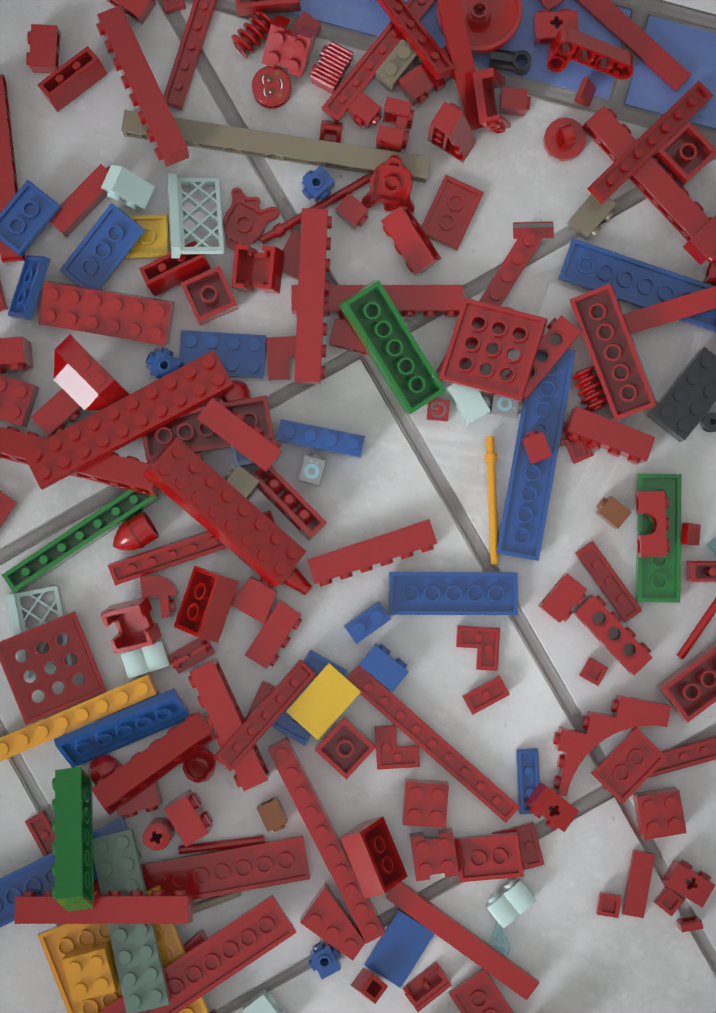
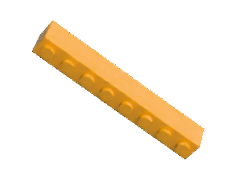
M152 673L0 737V761L158 694L159 690Z

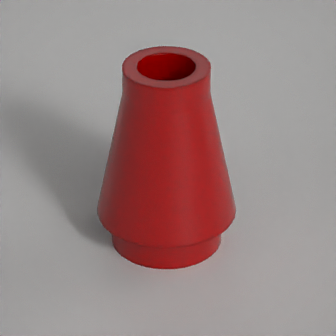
M297 567L291 571L283 584L304 596L312 588V585L309 584Z

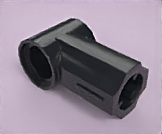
M497 49L490 54L489 68L512 71L522 76L530 71L531 55L525 50L515 52ZM518 60H525L527 64L519 66L516 62Z

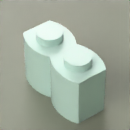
M157 640L151 646L125 651V653L121 654L128 679L171 665L164 641L158 642Z
M519 878L516 880L510 879L504 884L503 887L505 889L499 894L495 892L487 899V909L503 928L513 922L521 913L537 901Z

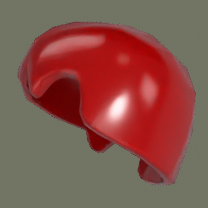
M232 380L235 388L218 396V399L220 398L224 402L251 398L247 384L239 380Z
M202 748L184 761L183 772L186 778L195 783L208 781L215 773L216 759L213 757V753Z
M100 755L90 763L88 769L89 777L95 784L98 780L111 775L114 769L122 764L113 756Z

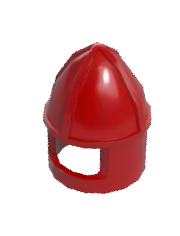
M142 510L129 519H125L119 526L114 537L113 547L121 551L143 549L144 546L159 538V534L149 516Z

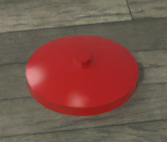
M460 0L472 53L482 54L495 51L506 45L516 34L522 17L521 0ZM437 7V21H438L439 28H440V30H441V32H442V34H443V36H444L443 28H442V24H441V20H440V16H439V12H438V7Z

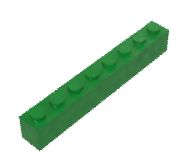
M131 490L126 491L3 573L4 580L13 593H20L119 527L125 519H129L161 498L160 495L157 494V497Z

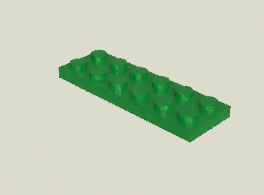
M637 474V492L665 491V496L669 498V508L666 509V517L669 518L670 527L669 530H666L667 539L670 540V552H667V556H636V602L680 603L682 474ZM637 514V535L649 534L653 529L651 517L646 514Z

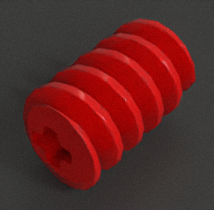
M259 10L255 12L256 18L253 16L249 18L250 24L247 22L243 24L244 30L241 28L237 30L239 36L235 34L231 36L235 48L246 59H248L246 51L254 53L252 46L260 47L259 39L264 42L266 41L264 34H269L270 25L273 22L268 15Z
M594 365L577 371L571 378L573 381H579L574 387L575 389H582L577 395L578 397H585L580 403L581 405H588L584 409L590 412H595L609 406L603 404L607 398L600 396L604 390L597 388L601 382L594 380L598 374L591 372L595 368Z
M159 817L153 819L143 832L142 840L144 845L156 851L164 849L174 836V826L167 818Z

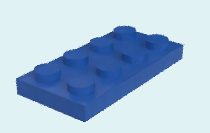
M111 203L61 267L60 271L78 286L101 289L146 230L115 204Z
M181 330L179 360L182 362L179 368L214 350L229 377L264 379L266 335Z
M310 649L304 663L316 675L300 694L328 663L344 676L348 670ZM291 703L271 727L306 746L311 734L286 712L292 705Z

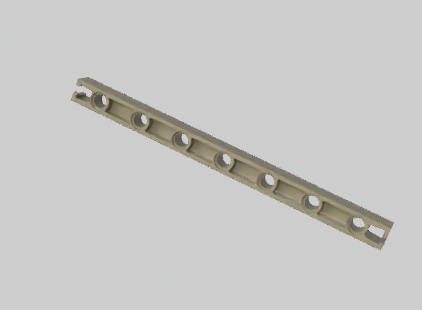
M124 110L121 128L125 137L148 140L145 132L148 128L146 124H141L137 112ZM173 117L186 145L190 147L313 166L321 165L325 168L371 175L378 165L387 161L390 156L397 155L411 172L413 181L422 183L427 181L430 157Z

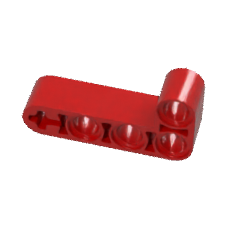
M572 28L561 29L547 50V68L551 72L563 71L569 61L573 60L622 80L630 78L633 74V55L629 51Z

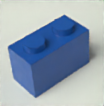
M378 601L345 624L344 627L357 644L390 621L391 617Z
M374 644L359 665L393 692L409 673L406 669L408 665L399 657L396 660L389 655L391 651L383 644L380 646Z

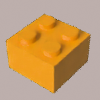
M109 942L68 952L62 959L73 1003L116 992L120 985Z

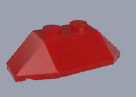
M71 334L54 349V380L85 411H99L130 395Z

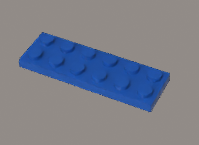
M389 572V615H518V572Z
M174 688L70 733H66L55 738L54 742L60 753L70 766L74 768L100 755L108 754L181 723L190 713Z

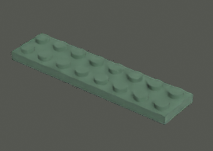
M130 829L94 838L93 858L101 894H108L110 890H121V894H130L131 890H143V894H147L134 830ZM108 924L126 1013H138L170 1005L171 1001L154 924Z

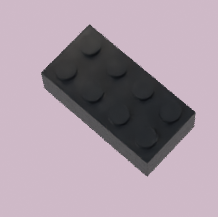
M706 347L700 349L659 399L657 405L647 414L648 418L679 442L686 440L716 402V355Z

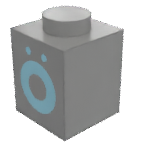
M492 395L490 415L516 418L517 413L521 414L523 401L519 402Z
M310 453V456L305 455L298 480L320 486L326 461L322 460L323 456L315 453Z

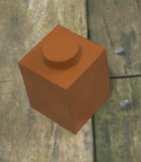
M612 496L607 497V499L603 497L596 505L598 510L595 514L614 529H619L631 514L629 509Z
M278 796L257 806L267 832L271 830L277 832L286 827L285 824L288 822V818Z

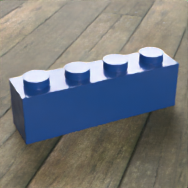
M280 419L276 440L281 443L361 459L365 436Z

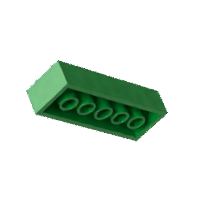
M379 280L370 282L338 303L404 413L412 414L446 391Z
M82 767L55 770V778L52 779V787L55 791V799L52 800V808L55 812V820L52 821V829L55 833V841L52 842V851L55 855V863L52 864V873L55 877L52 895L67 911L94 908L92 780Z

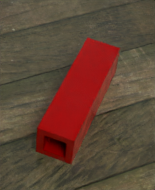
M100 164L60 205L62 209L53 218L51 223L66 238L107 197L108 192L103 190L101 186L110 169L109 166L105 168Z

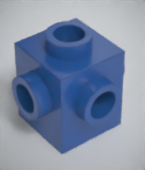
M321 165L314 172L312 170L307 172L301 182L302 193L308 200L313 199L316 203L320 199L324 201L331 194L330 190L335 187V181Z
M162 347L161 351L156 348L153 352L150 351L145 363H147L146 368L151 370L150 375L160 379L177 370L182 361L173 357L174 352Z
M323 941L312 947L313 950L310 951V959L308 961L313 971H318L321 979L341 970V962L339 960L341 955L336 948Z

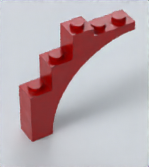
M617 694L616 699H613L611 703L613 715L588 711L587 715L583 716L582 728H584V732L559 727L558 732H554L553 744H555V748L558 751H563V753L558 756L557 767H560L559 775H555L553 788L556 789L555 792L558 795L567 796L573 775L580 763L594 747L608 737L634 727H667L671 706L665 703Z

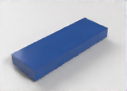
M516 749L519 814H532L529 812L531 807L525 802L540 783L538 749Z

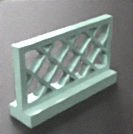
M168 173L171 258H180V254H224L219 178H177V174ZM181 185H190L194 190L187 194L181 189ZM205 185H215V190L210 195L202 188ZM198 192L205 197L200 203L192 198ZM187 201L195 206L190 212L182 207ZM209 201L216 206L212 212L203 207ZM199 210L206 215L201 222L193 216ZM188 219L196 224L191 231L183 225ZM210 219L217 224V227L213 230L204 225ZM200 228L208 234L202 240L194 234ZM191 237L198 243L194 247H185L184 242ZM212 237L219 243V247H210L206 242Z
M57 586L5 595L13 636L29 630L25 627L24 623L29 614L40 621L37 626L46 623L44 619L50 611H53L59 617L63 616ZM54 591L55 601L51 606L40 600L45 592ZM41 593L38 598L33 596V594ZM29 595L36 600L29 611L21 606L20 597ZM38 602L48 608L42 619L31 613ZM55 603L57 605L58 612L53 609ZM22 610H24L25 612H27V614H26L25 617H23V612H22ZM60 633L63 637L61 646L66 645L68 642L67 635ZM45 642L43 643V645H42L41 648L39 649L38 653H40V652L42 651V649L44 648V646H45L47 643H45ZM19 650L16 653L18 662L23 663L27 660L28 654L25 650ZM68 653L65 657L67 658L68 665L72 666L71 655ZM52 661L47 662L48 665L44 669L47 674L54 673L56 665ZM50 665L55 668L47 670ZM27 670L24 673V680L36 677L33 670Z

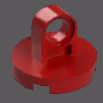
M567 117L558 118L551 122L545 131L543 138L544 148L551 157L553 156L559 159V161H571L578 157L585 147V130L574 119Z

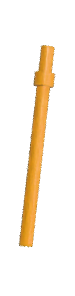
M487 436L484 461L487 462L490 564H499V554L496 553L498 546L495 470L497 453H495L494 436Z

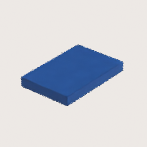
M27 180L0 213V240L22 257L62 207L31 181Z
M26 256L8 316L16 319H32L51 260L50 258L45 256Z
M398 909L385 929L386 934L380 937L364 965L401 988L434 933Z

